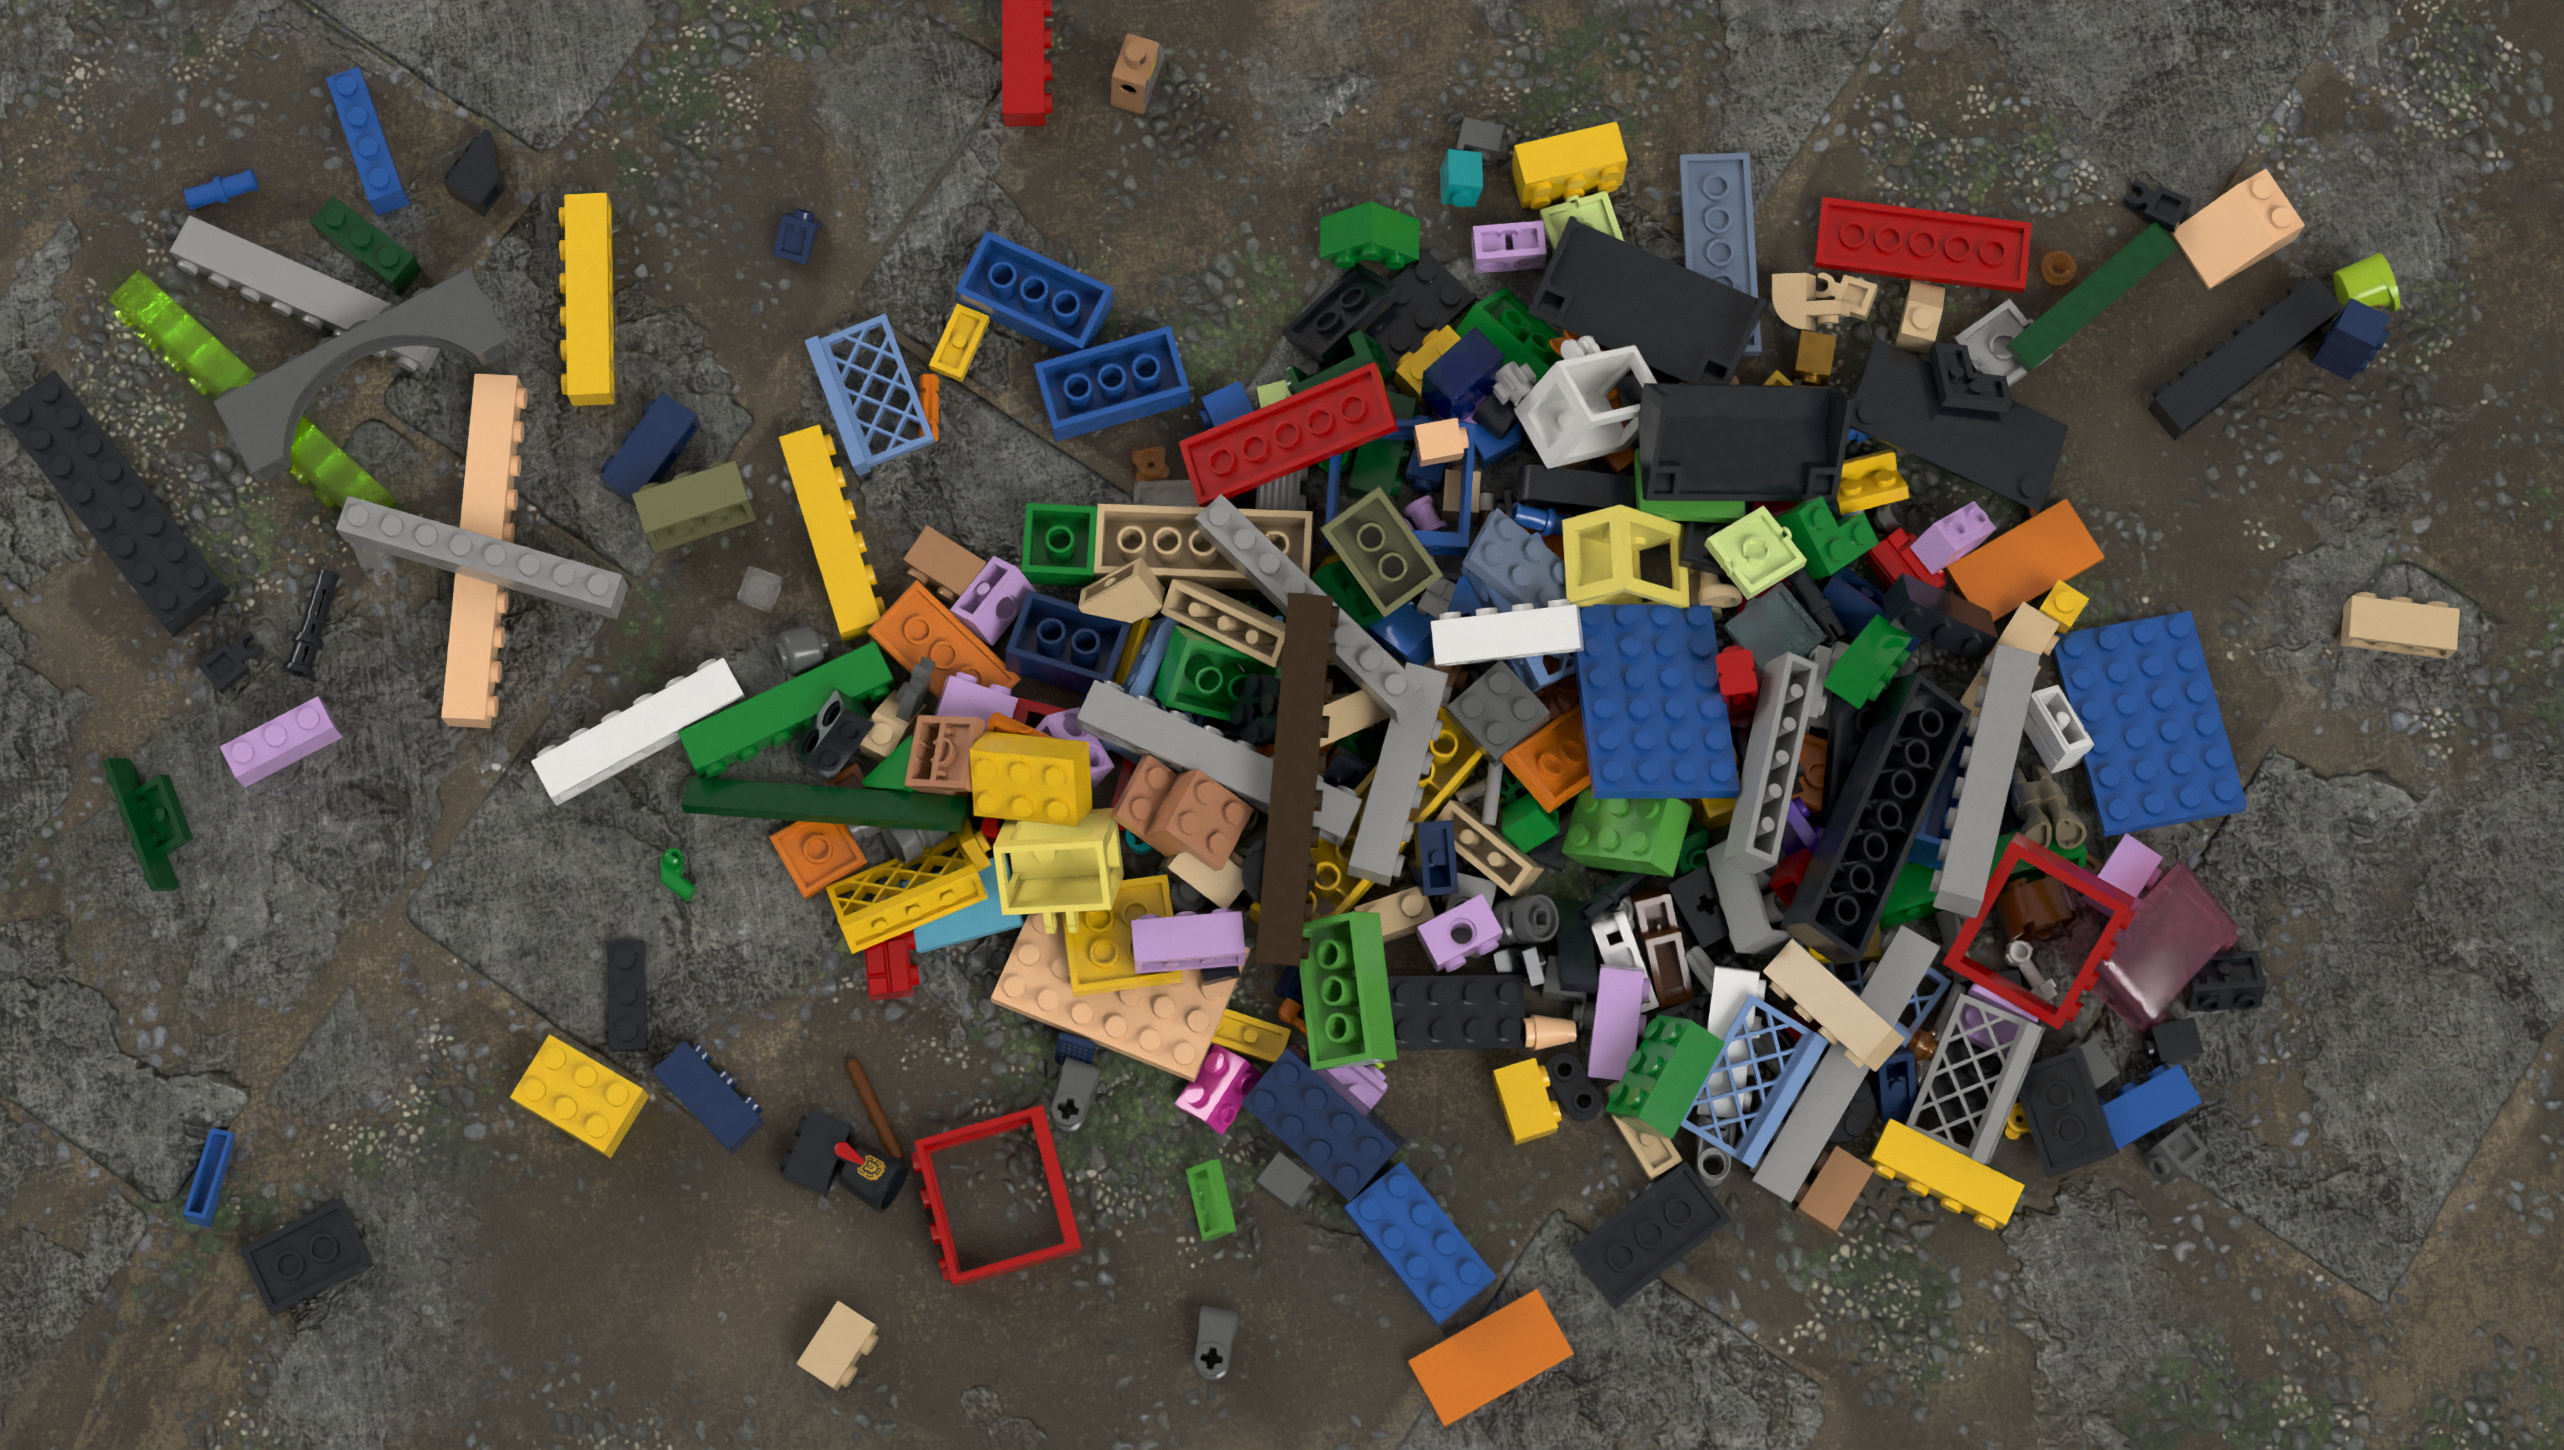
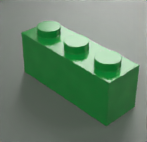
M1876 614L1838 659L1823 686L1858 709L1864 705L1868 698L1874 702L1884 687L1891 682L1897 671H1900L1908 660L1911 653L1906 648L1913 637L1900 629L1890 626L1888 620Z

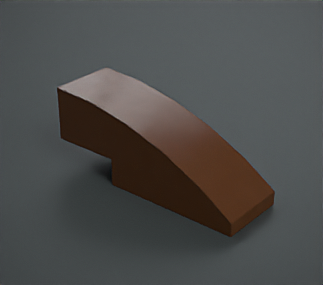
M1661 887L1630 895L1644 958L1659 1009L1695 999L1687 960L1685 959L1681 931L1677 927L1670 892L1666 887Z

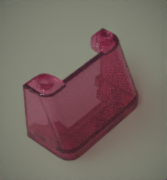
M2182 860L2160 880L2133 910L2136 913L2126 931L2118 928L2112 940L2118 942L2108 962L2100 959L2095 968V971L2101 974L2094 984L2092 991L2138 1033H2141L2147 1026L2150 1028L2159 1025L2168 1015L2163 1009L2219 948L2226 952L2240 937L2235 933L2239 925L2193 870ZM2085 962L2074 973L2076 977L2078 976Z

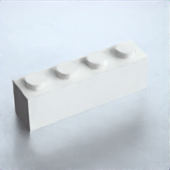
M1570 599L1548 601V608L1534 609L1533 603L1512 605V612L1498 613L1497 608H1482L1475 610L1476 616L1461 617V612H1448L1439 614L1440 620L1431 621L1435 665L1438 667L1584 651L1580 610L1576 604L1570 605Z
M1723 966L1715 967L1707 1031L1722 1040L1748 994H1752L1764 1002L1766 980H1759L1760 971ZM1755 1005L1752 1006L1746 1017L1749 1032L1761 1028L1762 1017L1755 1016ZM1742 1025L1736 1035L1743 1034ZM1760 1035L1752 1036L1751 1041L1752 1038L1759 1039ZM1745 1039L1731 1042L1727 1049L1730 1064L1750 1059ZM1723 1057L1717 1067L1725 1065ZM1749 1064L1732 1069L1736 1089L1746 1087L1747 1075H1754L1752 1065ZM1726 1071L1712 1074L1708 1081L1711 1096L1731 1091ZM1704 1089L1699 1099L1706 1097ZM1753 1091L1738 1094L1742 1113L1743 1111L1750 1112ZM1733 1096L1713 1101L1717 1117L1731 1118L1737 1116ZM1708 1103L1699 1104L1697 1114L1711 1116Z

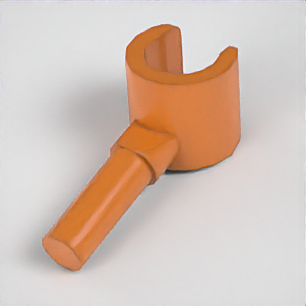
M1285 999L1278 1010L1279 1018L1285 1023L1294 1025L1307 1037L1306 1023L1298 1018L1303 1007L1292 999Z

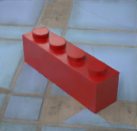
M1002 0V114L1004 127L1046 126V114L1053 113L1052 93H1046V81H1052V60H1046V49H1052V28H1046V17H1052V0Z

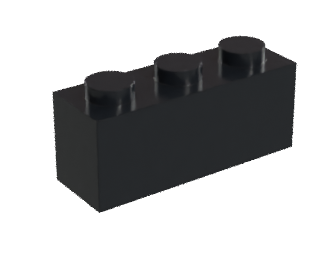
M1904 573L1899 576L1882 597L1890 626L1976 663L1980 661L1998 639L1989 610Z

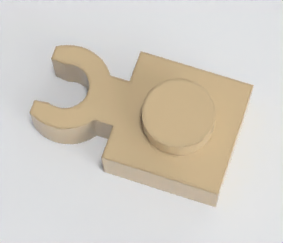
M1818 273V282L1828 285V288L1823 292L1816 290V301L1843 300L1849 302L1850 316L1867 320L1878 291L1877 284L1847 275L1843 276L1840 284L1835 282L1831 275Z

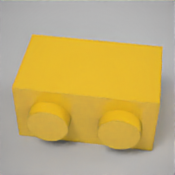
M1532 1058L1493 1070L1492 1079L1514 1146L1556 1133L1558 1129L1557 1122L1562 1121V1117L1556 1100L1549 1101L1546 1087L1550 1086V1080L1545 1066L1538 1067L1536 1058Z

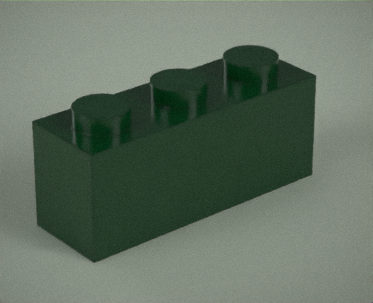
M332 196L311 220V224L319 237L398 296H401L422 271L414 255L335 196Z
M1387 391L1397 419H1411L1413 416L1421 415L1422 412L1416 411V398ZM1375 439L1360 445L1348 484L1347 496L1360 500L1380 485L1390 500L1391 496L1398 498L1403 477L1397 476L1400 464H1408L1412 444H1408L1407 440Z

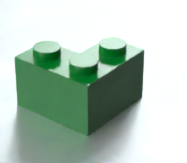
M1372 201L1322 217L1320 219V258L1333 262L1334 266L1338 268H1352L1355 266V263L1364 260H1374L1383 263L1387 269L1404 268L1405 264L1419 260L1420 220Z
M1823 496L1798 503L1774 518L1781 528L1785 526L1790 530L1792 534L1791 541L1807 559L1804 566L1813 580L1832 575L1879 544L1864 512L1835 521Z

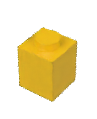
M2058 580L2038 611L2060 623L2055 634L2063 633L2066 635L2089 598L2061 580Z

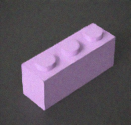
M317 696L220 746V749L235 778L244 787H247L342 738V735L328 707Z
M1220 908L1212 911L1211 914L1197 915L1193 911H1183L1175 914V917L1160 918L1156 914H1146L1140 916L1138 920H1131L1135 974L1245 965L1246 951L1242 911L1233 912L1229 908Z
M1600 964L1599 986L1596 993L1595 1018L1587 1071L1588 1077L1620 1081L1627 1070V1062L1636 1051L1637 1036L1644 1037L1646 1027V1015L1640 1014L1641 1000L1648 1001L1651 979L1644 978V969Z

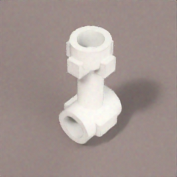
M2014 940L2006 945L2007 950L2003 959L2007 965L2019 967L2033 989L2030 991L2031 993L2045 1001L2058 994L2054 989L2056 984L2052 978L2045 981L2031 961L2030 957L2033 948L2029 942Z

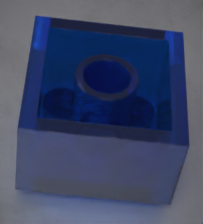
M1475 326L1423 372L1421 397L1444 420L1458 418L1460 421H1463L1476 409L1475 403L1483 396L1487 398L1493 393V386L1497 384L1495 381L1496 372L1504 367L1505 355Z

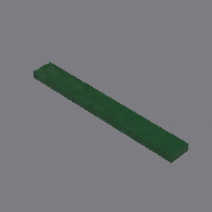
M690 777L681 803L684 813L963 833L971 805L968 796Z

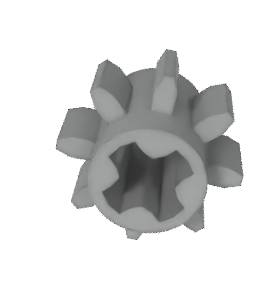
M1512 361L1493 376L1497 382L1493 386V393L1502 404L1510 400L1514 406H1517L1533 389L1534 386L1532 384L1536 382L1535 378L1537 376L1527 363L1519 368L1516 362Z

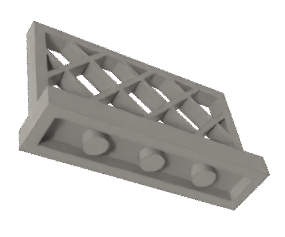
M1960 993L1906 1126L1985 1165L1990 1164L2041 1041L2045 1027ZM1966 1003L1979 1008L1985 1022L1965 1031L1960 1019ZM1986 1012L1996 1015L1999 1018L1990 1021ZM2004 1020L2020 1025L2013 1041L2003 1045L1999 1044L1992 1025ZM1956 1025H1958L1961 1033L1952 1037ZM1987 1028L1995 1048L1975 1055L1967 1035ZM1963 1037L1971 1058L1951 1065L1946 1053L1947 1047L1950 1042ZM2011 1046L2005 1059L2002 1050ZM1997 1052L2003 1067L1999 1075L1986 1080L1978 1059ZM1942 1059H1944L1947 1067L1938 1071ZM1973 1062L1981 1082L1961 1089L1953 1069ZM1949 1071L1957 1092L1937 1099L1932 1083L1936 1076ZM1996 1081L1994 1089L1991 1093L1988 1084ZM1983 1086L1989 1101L1985 1109L1972 1114L1964 1093ZM1929 1093L1932 1098V1102L1924 1105ZM1959 1096L1967 1116L1947 1123L1939 1103ZM1935 1106L1943 1126L1931 1131L1916 1126L1921 1111ZM1982 1115L1980 1123L1977 1127L1974 1118ZM1969 1120L1975 1134L1969 1148L1955 1142L1950 1127ZM1945 1130L1948 1139L1935 1133Z

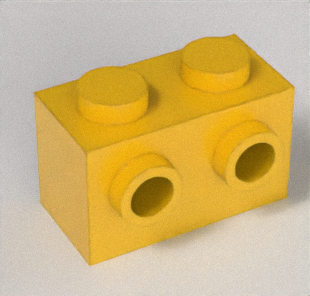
M1448 324L1441 331L1437 329L1431 331L1423 339V346L1414 354L1411 351L1406 353L1396 364L1395 384L1406 396L1417 399L1416 406L1418 408L1470 363L1472 349Z

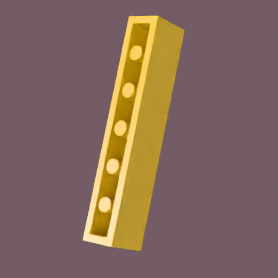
M607 193L564 195L565 207H559L560 227L565 228V240L559 241L560 259L565 261V273H560L561 294H566V306L560 307L561 326L566 328V340H561L560 344L562 361H567V373L561 374L562 394L568 396L572 406L615 404L612 204Z
M819 424L780 436L779 440L842 640L847 642L868 635L866 632L882 617L886 609L882 596L874 598L871 586L876 585L877 580L872 565H864L861 553L866 552L867 549L861 531L854 533L850 522L857 519L851 498L843 500L840 488L846 487V482L841 467L833 468L830 456L836 454L831 435L823 436Z

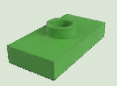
M1220 1159L1209 1160L1186 1169L1202 1241L1214 1240L1237 1231Z

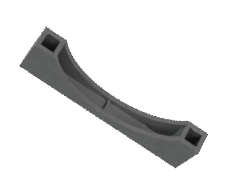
M469 268L463 272L459 270L450 273L444 278L443 282L432 288L425 287L419 289L412 295L411 299L401 304H391L385 307L380 312V315L368 321L361 320L354 323L342 335L336 338L328 337L323 339L316 345L315 349L305 354L299 353L289 357L284 362V365L272 371L265 370L258 373L251 382L240 388H229L220 395L219 399L213 401L248 469L259 484L291 467L293 440L304 411L321 387L353 362L387 349L406 346H427L458 353L483 367L514 351Z

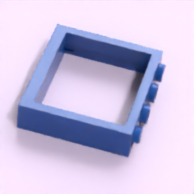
M1395 415L1399 430L1378 439L1414 441L1413 430L1415 425L1436 421H1433L1431 417L1422 415L1413 416L1411 419H1397ZM1458 421L1459 427L1466 428L1469 448L1464 449L1462 457L1458 533L1412 530L1429 555L1466 557L1468 554L1476 423ZM1341 454L1330 458L1326 523L1337 516ZM1325 537L1324 548L1334 549Z

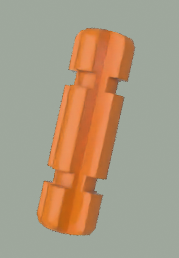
M922 374L919 377V389L921 391L919 393V401L935 442H937L939 439V428L936 425L939 423V396L936 392L939 391V379L936 374ZM919 425V437L925 436L922 426Z

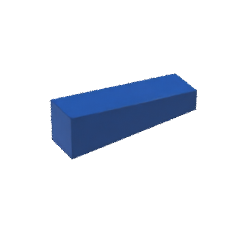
M215 1128L210 1129L183 1211V1216L188 1223L211 1228L236 1138L233 1132Z

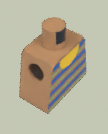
M1133 34L1126 35L1111 79L1112 106L1144 115L1164 59V52L1160 43ZM1127 86H1131L1136 90V92H1129L1124 88Z

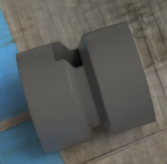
M880 827L882 837L889 850L903 865H907L923 855V847L932 849L949 837L948 832Z
M1538 894L1499 900L1492 909L1503 931L1502 938L1498 941L1507 946L1548 941L1555 935L1558 929V910L1554 902L1545 895Z

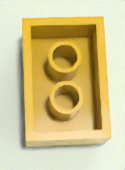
M1617 122L1515 145L1511 173L1521 209L1531 207L1533 210L1542 209L1549 206L1553 201L1566 200L1574 195L1582 198L1585 194L1596 191L1598 193L1607 191V193L1613 192L1623 184L1628 159Z
M985 731L969 749L974 816L1078 827L1093 808L1089 742Z
M550 1034L510 1096L521 1107L610 1159L649 1097L641 1087Z

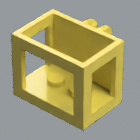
M1616 505L1562 520L1567 599H1570V605L1576 604L1580 608H1585L1588 606L1593 607L1594 604H1650L1690 608L1688 570L1685 567L1679 566L1685 525L1623 505ZM1670 543L1673 589L1641 580L1639 551ZM1642 597L1654 601L1642 603Z
M1114 808L1092 809L1078 827L1005 819L993 845L1002 915L1043 913L1046 933L1055 934L1057 928L1056 912H1065L1066 926L1069 933H1077L1079 929L1078 911L1111 910L1124 877L1118 823L1110 817ZM1005 853H1010L1013 874L1009 883Z

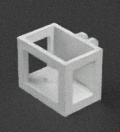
M1583 336L1577 342L1574 339L1565 340L1560 348L1564 360L1556 362L1514 409L1547 469L1625 451L1639 437L1638 416L1640 404L1613 410L1606 395L1630 369H1632L1642 388L1644 383H1657L1635 345L1602 352L1598 344L1593 340V337ZM1633 419L1625 428L1620 422Z

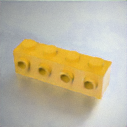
M1891 1118L1885 1123L1867 1160L1868 1164L1874 1166L1873 1172L1888 1180H1893L1896 1177L1908 1183L1906 1188L1909 1191L1922 1197L1930 1194L1941 1200L1940 1205L1943 1208L1960 1214L1962 1210L1974 1216V1223L1991 1231L1995 1227L2001 1229L2007 1224L2025 1186Z

